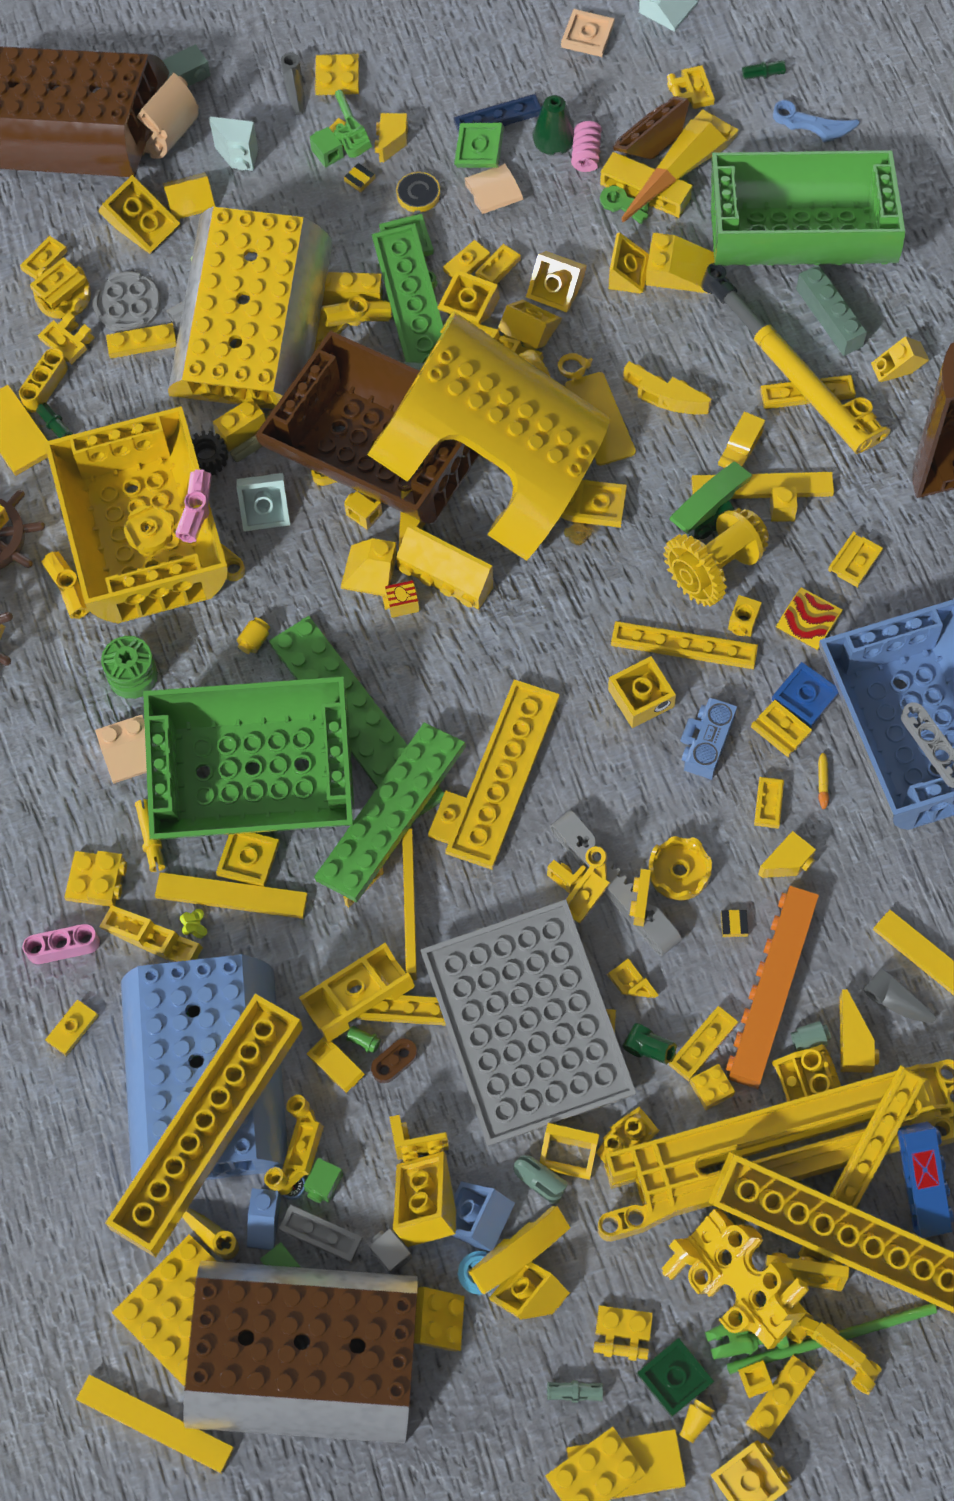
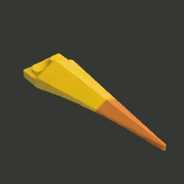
M702 109L686 125L622 216V222L629 219L678 179L710 159L712 153H720L725 150L738 136L739 129Z

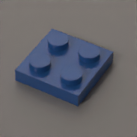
M801 662L773 694L771 700H776L811 728L839 693L834 684Z

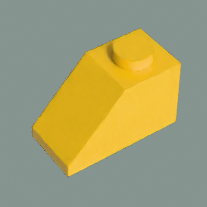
M792 831L760 866L758 875L762 878L798 876L802 870L807 872L815 863L813 858L816 849Z

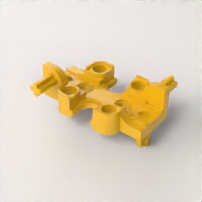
M714 1209L709 1216L705 1217V1220L692 1235H689L688 1238L674 1239L669 1246L675 1254L661 1268L663 1270L662 1273L664 1276H668L670 1280H673L687 1264L692 1265L688 1273V1279L698 1295L707 1294L709 1297H712L723 1285L731 1286L736 1294L735 1304L719 1321L729 1332L751 1331L767 1349L775 1348L794 1326L800 1325V1320L807 1313L799 1301L809 1291L808 1284L800 1278H796L794 1281L791 1270L780 1259H775L765 1271L757 1270L752 1263V1254L763 1242L760 1233L748 1224L734 1225L721 1209ZM739 1234L742 1235L743 1239L741 1244L739 1242ZM724 1250L730 1251L732 1255V1261L729 1265H726L722 1260ZM706 1271L708 1273V1281L705 1279ZM774 1275L777 1277V1285H776V1286H775V1284H774V1282H773V1276H774ZM759 1291L766 1295L767 1300L763 1307L759 1306L756 1302V1295ZM739 1313H741L743 1318L742 1323L739 1321Z

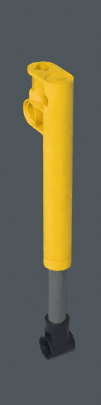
M714 263L708 265L701 282L702 289L709 294H714L722 304H727L755 335L754 341L761 347L765 354L855 454H860L874 447L889 435L891 430L887 426L883 427L876 420L877 416L872 412L873 405L868 399L858 397L842 404L783 337L777 333L773 326L765 325L737 294V288L726 277V269L722 265H714Z

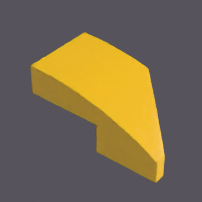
M629 958L607 974L622 995L656 998L659 996L646 978L643 979Z

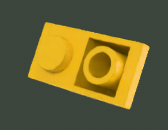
M381 113L380 122H376V135L379 136V140H375V153H379L380 162L384 163L407 145V113Z
M905 336L872 361L871 365L879 382H885L912 374L928 362L929 358L920 341Z

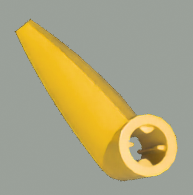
M188 1207L182 1218L195 1234L220 1258L224 1260L233 1259L239 1252V1244L235 1236L204 1215ZM223 1241L229 1242L231 1247L229 1249H222L221 1243Z

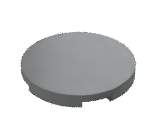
M120 272L109 276L108 280L96 289L93 295V309L97 319L103 326L115 332L145 328L156 318L161 306V298L156 284L137 272Z

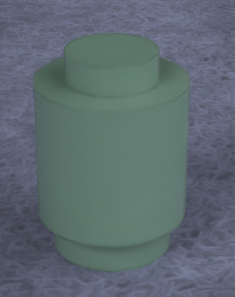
M820 1021L798 1027L796 1031L790 1033L796 1052L821 1044L828 1046L827 1040L831 1039L827 1025H822Z

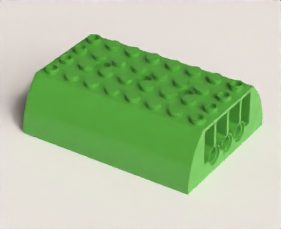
M893 151L712 153L711 222L714 265L898 263L904 244L905 226Z
M344 677L143 691L150 840L354 825L355 808L350 727ZM299 759H306L309 762V767L305 771H298L295 768V764ZM252 762L260 765L258 773L254 775L246 772L247 765ZM201 766H207L210 768V774L206 778H199L197 770Z

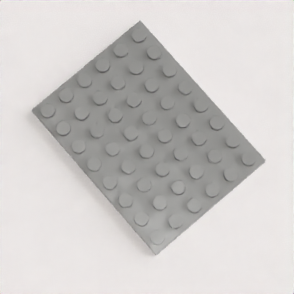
M566 899L420 950L488 1147L546 1127L547 1123L555 1124L636 1095Z

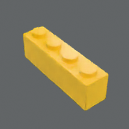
M612 152L601 170L600 185L605 187L618 186L624 189L628 197L636 198L655 169L648 167L644 163L629 159L625 155ZM678 179L649 202V206L680 218L691 199L692 185Z
M328 272L322 305L345 303L354 296H360L366 301H382V275L377 273Z

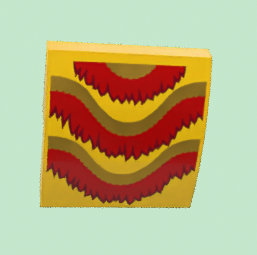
M800 587L777 623L776 628L819 651V641L825 639L828 633L832 631L843 610Z

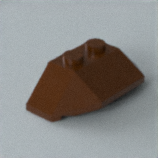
M673 96L667 103L658 106L617 139L615 145H613L614 151L648 159L657 157L665 147L673 144L675 139L682 133L689 100Z

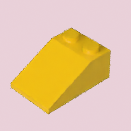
M133 175L101 205L98 211L115 229L149 254L180 225V222Z
M653 232L645 285L707 293L702 289L701 282L708 265L714 263V252L676 235Z
M444 1151L396 1164L393 1230L407 1247L456 1234V1207L447 1156Z

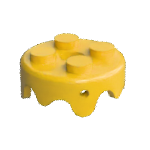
M78 266L76 269L82 276H85L87 282L54 309L33 291L36 304L42 313L54 319H62L67 312L76 316L87 307L90 302L91 288L81 267ZM42 267L38 272V277L46 272L48 268Z
M670 837L663 844L655 845L651 852L648 870H651L650 881L661 895L669 899L688 900L694 898L707 887L710 881L712 871L711 857L707 855L702 843L697 838ZM683 865L687 872L684 875H676L673 872V867Z

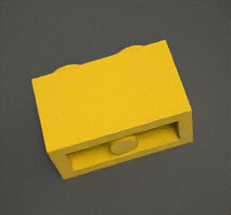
M249 398L213 421L215 434L218 433L220 438L224 439L227 450L231 451L257 433L265 422V416L254 400Z

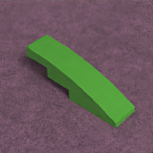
M732 462L697 490L670 516L669 520L688 534L714 516L721 505L733 498L736 490L750 481L752 474L737 462Z

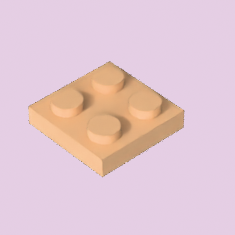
M573 9L561 41V48L602 57L614 26V18Z

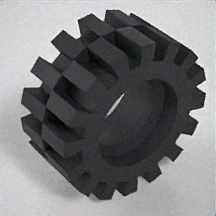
M201 431L202 435L200 436L197 433L193 434L194 439L191 438L200 470L211 472L212 475L216 474V469L221 472L222 466L225 467L227 464L226 460H228L224 439L220 438L218 433L214 436L213 431H209L208 435H206L205 431ZM212 448L215 450V454L210 458L202 459L198 457V452L202 449Z

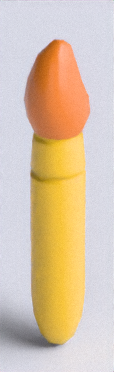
M821 753L818 761V800L821 808L826 809L829 803L828 758L825 753Z

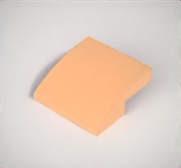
M506 164L465 178V184L474 196V202L482 214L523 200V195Z

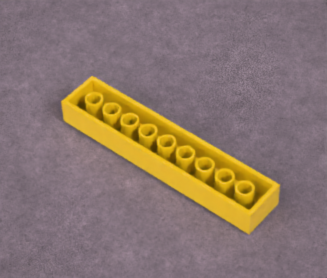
M254 994L105 1222L111 1231L155 1258L157 1257L303 1030L299 1018L261 996Z
M729 1152L708 1202L954 1313L953 1251Z

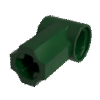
M635 1023L622 1047L636 1057L642 1058L644 1055L667 1065L675 1058L677 1045L671 1040L654 1034L644 1025Z

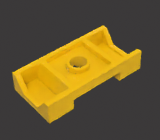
M383 943L301 995L299 999L303 1008L325 1039L330 1042L350 1029L348 1022L389 996L393 1000L397 999L414 988L415 985L411 975L402 969L388 945ZM362 986L358 992L350 993L352 987Z

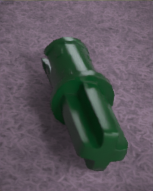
M784 60L768 63L762 61L761 64L742 67V77L745 80L759 77L766 79L767 76L786 73Z
M40 403L36 412L45 421L47 429L52 430L58 438L73 435V432L62 421L61 415H57L47 403Z

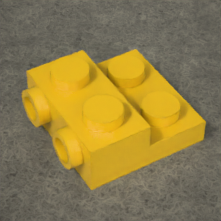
M75 851L65 891V900L111 907V905L115 906L116 900H120L122 895V885H120L121 877L126 875L127 861L119 853L97 851V854Z
M759 1440L750 1444L711 1474V1477L728 1501H775L792 1488L789 1483L792 1478L783 1466L778 1468L772 1459L775 1454L766 1442L761 1444Z

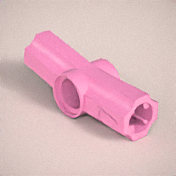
M204 470L190 472L188 494L185 497V508L175 533L177 538L188 543L197 541L203 521L209 515L208 503L212 475ZM195 505H201L198 508H193Z

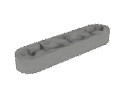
M913 702L907 704L901 714L903 724L949 787L954 788V778L951 777L954 771V763L952 769L949 766L954 762L953 747L921 704ZM910 711L913 714L918 713L917 720L914 717H908ZM923 730H930L935 738L930 741L924 740L921 737V732ZM944 750L948 753L949 759L941 761L936 758L935 752Z

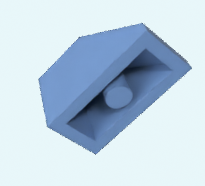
M252 1188L248 1211L247 1248L272 1250L274 1248L281 1205L279 1191Z

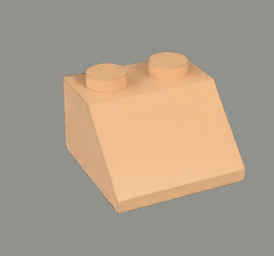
M142 715L95 730L113 784L147 773L145 722Z

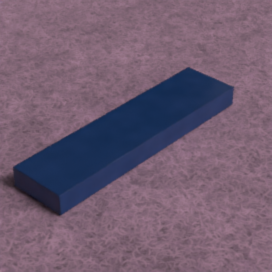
M536 94L456 116L454 117V124L458 134L460 123H502L503 126L538 117L542 107Z

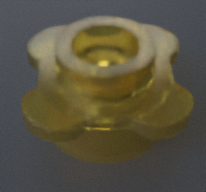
M573 522L570 528L564 530V536L569 537V540L575 545H582L586 542L587 537L592 535V529L587 528L583 523Z

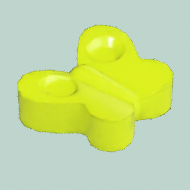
M196 909L192 913L185 912L180 916V921L184 924L182 928L184 935L192 934L199 939L207 935V929L200 922L204 916L203 910Z

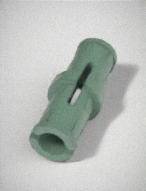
M572 1380V1383L547 1382V1400H571L572 1403L584 1400L602 1401L603 1384L578 1383V1380Z

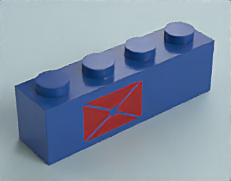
M928 1121L900 1127L897 1134L913 1231L921 1238L952 1232L951 1223L954 1222V1215L947 1202L950 1190L947 1181L943 1177L946 1165L943 1156L939 1152L938 1145L942 1143L940 1132Z

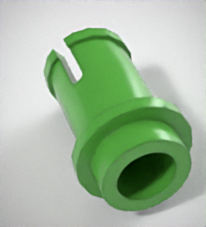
M354 1025L346 1036L347 1041L365 1048L367 1053H375L381 1042L377 1034L371 1035Z

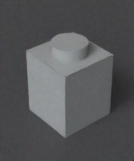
M391 1229L385 1233L380 1231L371 1240L372 1244L369 1246L371 1252L389 1274H394L412 1259L411 1253Z

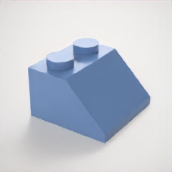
M460 1182L454 1195L456 1234L451 1236L473 1247L491 1251L499 1241L501 1232L510 1217L515 1203L493 1188Z

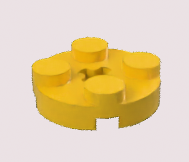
M149 505L141 506L129 514L126 526L124 524V534L128 543L141 554L158 551L173 540L171 518L161 508L159 510ZM146 525H149L150 527L155 526L152 532H144Z

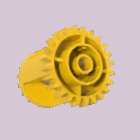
M738 508L722 513L716 521L718 536L706 545L700 540L694 539L693 536L687 537L686 534L682 536L679 534L666 543L667 545L664 547L666 552L663 555L667 558L664 563L669 565L667 571L673 574L671 579L678 582V588H683L684 595L689 594L691 601L695 599L698 605L702 603L704 607L715 605L726 594L724 590L727 586L724 584L726 578L723 567L734 559L746 565H753L762 558L763 552L769 546L767 543L769 533L762 519L754 512Z

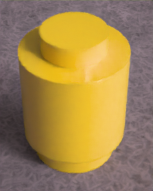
M257 617L249 621L236 639L239 644L238 648L246 654L257 653L269 635L270 626Z

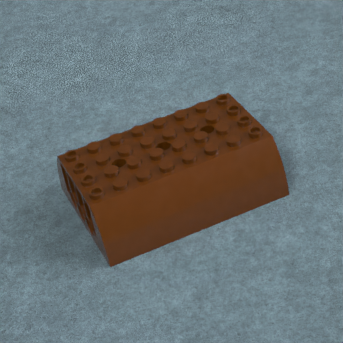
M0 46V169L130 177L133 175L135 177L151 131L137 118V115L167 81L170 73L167 66L158 56L153 54Z
M333 331L328 332L255 434L258 442L263 447L427 524L434 523L480 455L462 442L444 440L430 450L422 462L424 464L423 467L417 469L408 482L368 456L367 454L377 437L388 426L420 371ZM335 427H345V429L341 432L333 431ZM412 489L403 499L401 498L402 490L409 491Z

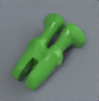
M739 1315V1321L742 1323V1315ZM722 1324L705 1332L708 1342L721 1340L727 1336L730 1341L728 1344H722L711 1349L714 1360L745 1353L751 1355L759 1348V1345L764 1344L754 1333L750 1334V1331L732 1333ZM787 1336L777 1344L779 1349L789 1347Z

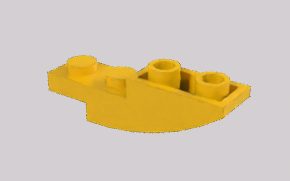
M630 361L625 365L623 380L638 388L637 397L643 401L666 410L684 414L698 415L710 412L712 399L706 393L690 387L687 382L672 377L667 383L662 377L649 373L641 365Z

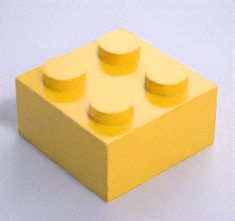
M719 1064L690 1078L689 1083L705 1111L733 1097L735 1094L732 1085Z

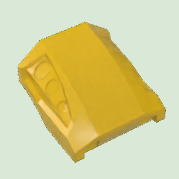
M823 1044L771 1061L779 1076L787 1102L841 1087L833 1060Z

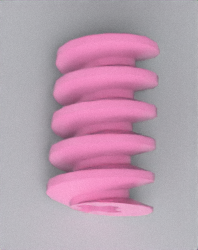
M584 121L577 124L574 129L571 163L578 171L591 172L598 168L597 162L599 161L602 127L596 122Z

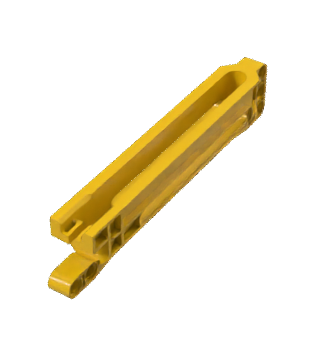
M946 1059L931 1064H917L907 1067V1069L924 1077L926 1080L907 1113L909 1116L905 1117L900 1127L928 1121L934 1127H943L947 1132L946 1136H941L942 1143L938 1145L939 1147L953 1143L954 1102L951 1100L950 1095L954 1094V1060ZM941 1070H949L953 1074V1078L946 1079L942 1076ZM897 1071L605 1154L607 1164H604V1168L611 1189L635 1182L642 1206L631 1205L603 1214L598 1222L600 1238L608 1242L644 1233L675 1216L712 1206L708 1201L721 1170L710 1174H703L699 1170L725 1163L729 1152L740 1157H746L870 1121ZM865 1129L752 1162L794 1181L830 1172L847 1165ZM898 1134L894 1137L885 1155L900 1151ZM632 1214H638L642 1217L643 1222L640 1225H633L629 1222L628 1217ZM607 1221H611L617 1225V1230L613 1233H608L603 1229L602 1225Z

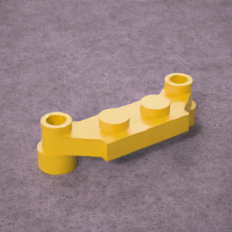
M594 846L587 850L585 857L590 867L566 898L573 920L578 923L584 920L611 884L607 880V853L601 847ZM596 853L601 854V860L598 862L594 859Z
M299 1094L292 1096L286 1104L287 1111L297 1121L283 1168L273 1167L264 1176L265 1184L271 1190L279 1191L281 1195L289 1194L297 1181L304 1175H310L324 1128L320 1122H317L309 1102Z
M807 1312L800 1320V1325L794 1326L786 1336L796 1343H802L806 1335L813 1338L857 1372L851 1380L852 1385L862 1393L869 1395L876 1385L875 1380L882 1371L881 1367L875 1362L868 1360L857 1343L851 1340L846 1341L839 1335V1331L834 1326L815 1321L813 1316Z

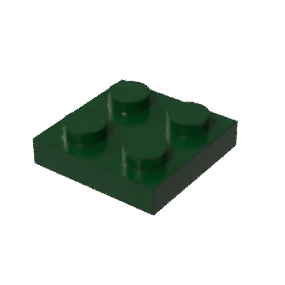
M679 1338L636 1373L671 1418L714 1383V1380Z

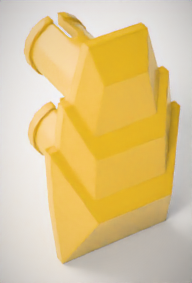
M639 1106L610 1127L611 1130L603 1138L604 1142L596 1154L607 1164L605 1154L649 1142L659 1132V1129Z

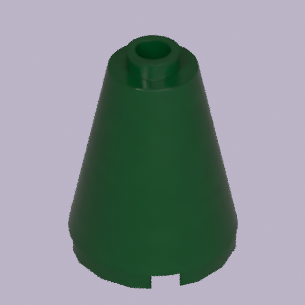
M551 95L544 100L532 134L535 147L547 155H554V153L558 152L564 154L573 146L575 128L566 102L561 96Z

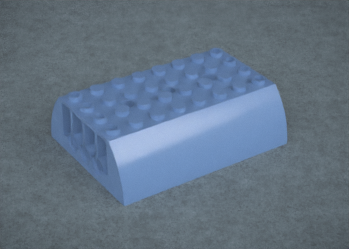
M241 954L137 966L122 978L121 996L131 1182L254 994L277 1006L274 970L268 963ZM189 1007H200V1014L194 1018L188 1017L187 1010ZM201 1056L204 1058V1063L200 1068H192L190 1066V1061L193 1057ZM281 1064L206 1180L262 1174L273 1167L283 1168L288 1151Z

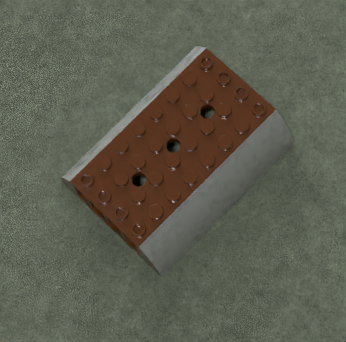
M201 1261L196 1277L184 1387V1427L405 1444L410 1402L418 1276ZM243 1331H250L255 1336L253 1343L249 1346H243L238 1341V1337ZM299 1335H306L310 1339V1345L305 1350H299L294 1346V1340ZM354 1339H361L366 1345L364 1352L361 1354H354L349 1348L351 1341Z

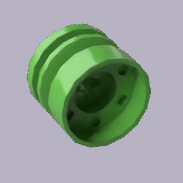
M122 636L107 644L102 652L101 664L110 688L117 695L128 699L142 697L143 691H151L157 682L158 671L149 646L142 639L135 636Z

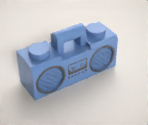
M709 698L707 705L702 704L697 718L701 719V721L692 718L688 719L680 740L682 743L691 746L690 748H685L682 756V761H685L684 771L712 780L732 727L737 706ZM695 728L700 730L697 739L692 738Z

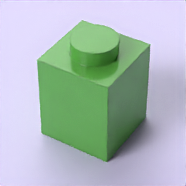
M329 127L316 131L310 136L311 150L325 168L344 158L342 143Z
M317 1158L303 1186L305 1192L308 1193L307 1197L318 1203H321L322 1200L329 1203L343 1177L342 1169Z

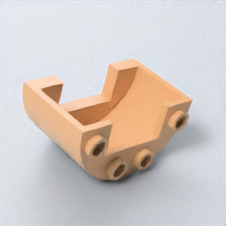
M175 73L170 76L137 115V118L151 130L143 155L147 152L154 159L164 157L198 117L199 106L188 89L186 80Z

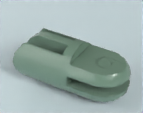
M522 1155L514 1163V1173L520 1180L551 1204L556 1205L559 1203L568 1185L565 1180L531 1156Z

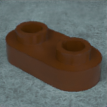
M399 1039L372 1062L371 1072L374 1079L380 1083H389L400 1075L417 1058L415 1044L409 1039ZM406 1050L409 1052V1055L401 1057L399 1055L400 1052ZM387 1067L389 1068V1072L387 1074H381V1068Z

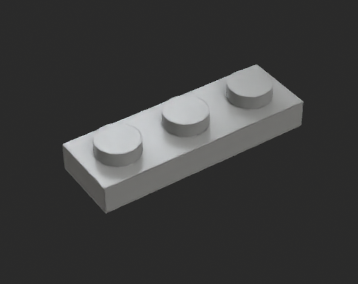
M292 1205L289 1206L278 1228L279 1231L349 1263H352L363 1240L361 1236Z

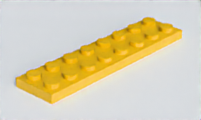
M515 679L513 680L445 850L447 855L493 870L560 699V694Z

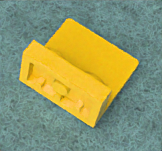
M400 1115L389 1117L397 1160L403 1159V1162L418 1159V1156L432 1155L449 1150L447 1132L410 1139L407 1122L401 1123Z

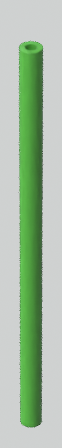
M930 1303L839 1330V1335L848 1340L936 1314V1306ZM812 1338L802 1341V1343L791 1344L785 1349H774L730 1362L726 1365L729 1374L737 1373L739 1369L762 1360L767 1364L823 1346Z

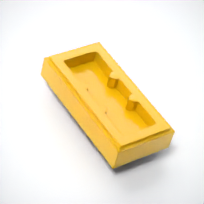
M473 240L443 266V271L451 278H453L456 270L471 274L490 258V252L476 240Z
M503 243L475 272V276L498 284L521 260V255Z
M759 777L754 826L779 829L784 787L783 779Z
M445 791L428 837L446 844L449 843L466 797Z
M77 999L45 1041L67 1057L97 1019L98 1014Z

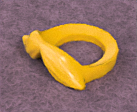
M569 353L560 358L558 369L564 377L572 379V382H576L583 377L585 370L591 367L593 359L584 358L576 353ZM568 360H575L582 367L576 372L570 373L565 371L562 365Z

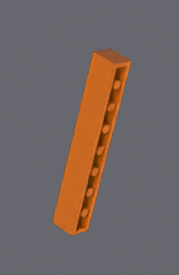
M789 886L787 894L783 892L781 894L778 907L782 908L780 916H774L770 930L775 931L773 939L767 938L763 953L768 955L766 961H760L756 976L760 977L758 986L753 984L748 999L753 1000L751 1009L745 1008L741 1023L745 1024L743 1033L737 1032L733 1046L737 1047L738 1050L736 1056L730 1055L726 1070L730 1071L728 1080L759 1089L819 897L818 894L793 886Z

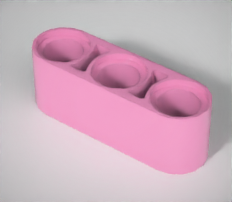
M81 924L31 935L24 940L23 951L32 963L44 964L93 953L98 949L100 940L91 925ZM86 935H91V936H92V938H91V940H90L89 942H86V943H82V942H81V940H82V938H83L84 936H86ZM62 940L67 941L64 947L56 948L58 942ZM42 946L38 953H31L34 947Z

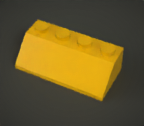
M412 524L408 525L396 556L399 570L407 576L412 575L418 578L426 586H434L445 596H453L459 599L463 605L479 610L493 589V566Z

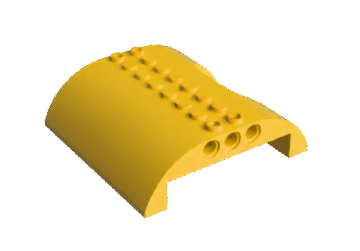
M454 311L440 331L442 334L388 426L377 437L367 455L408 482L436 444L444 440H457L464 443L501 468L510 477L513 484L512 498L508 507L497 516L487 535L527 561L554 527L576 492L606 435L610 417Z

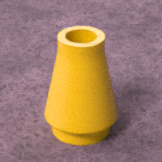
M695 1399L693 1405H689L679 1435L694 1444L696 1438L714 1419L712 1415L715 1410Z

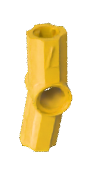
M354 296L345 303L322 306L320 310L323 325L327 327L346 323L351 326H358L363 321H390L391 305L388 301H366L360 296Z
M59 551L48 553L41 563L59 588L70 618L80 619L85 617L90 611L85 605L76 573L70 569ZM68 582H73L69 586H64Z

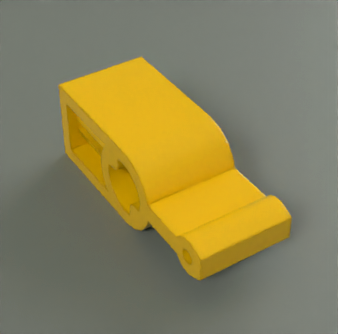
M744 411L728 441L725 451L718 461V465L725 468L735 461L743 467L764 431L765 420Z

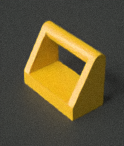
M547 1123L539 1162L553 1172L590 1180L599 1134ZM550 1140L590 1149L587 1169L547 1160Z

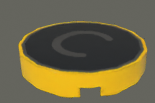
M409 173L398 182L396 188L397 200L404 209L410 212H415V210L426 212L432 209L439 201V183L428 173Z

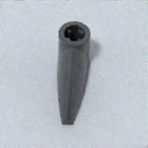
M289 52L281 57V68L290 103L295 114L298 116L303 115L304 111L303 77L299 56L296 53Z
M879 970L863 988L865 994L874 1002L882 1004L906 1018L927 1023H933L937 1019L924 1004L884 970Z

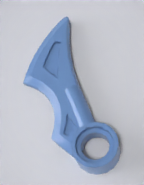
M788 100L777 102L773 111V118L777 123L786 125L791 130H810L816 133L823 142L844 136L859 125V120H830L798 112L795 105ZM786 109L790 114L783 116L778 111Z

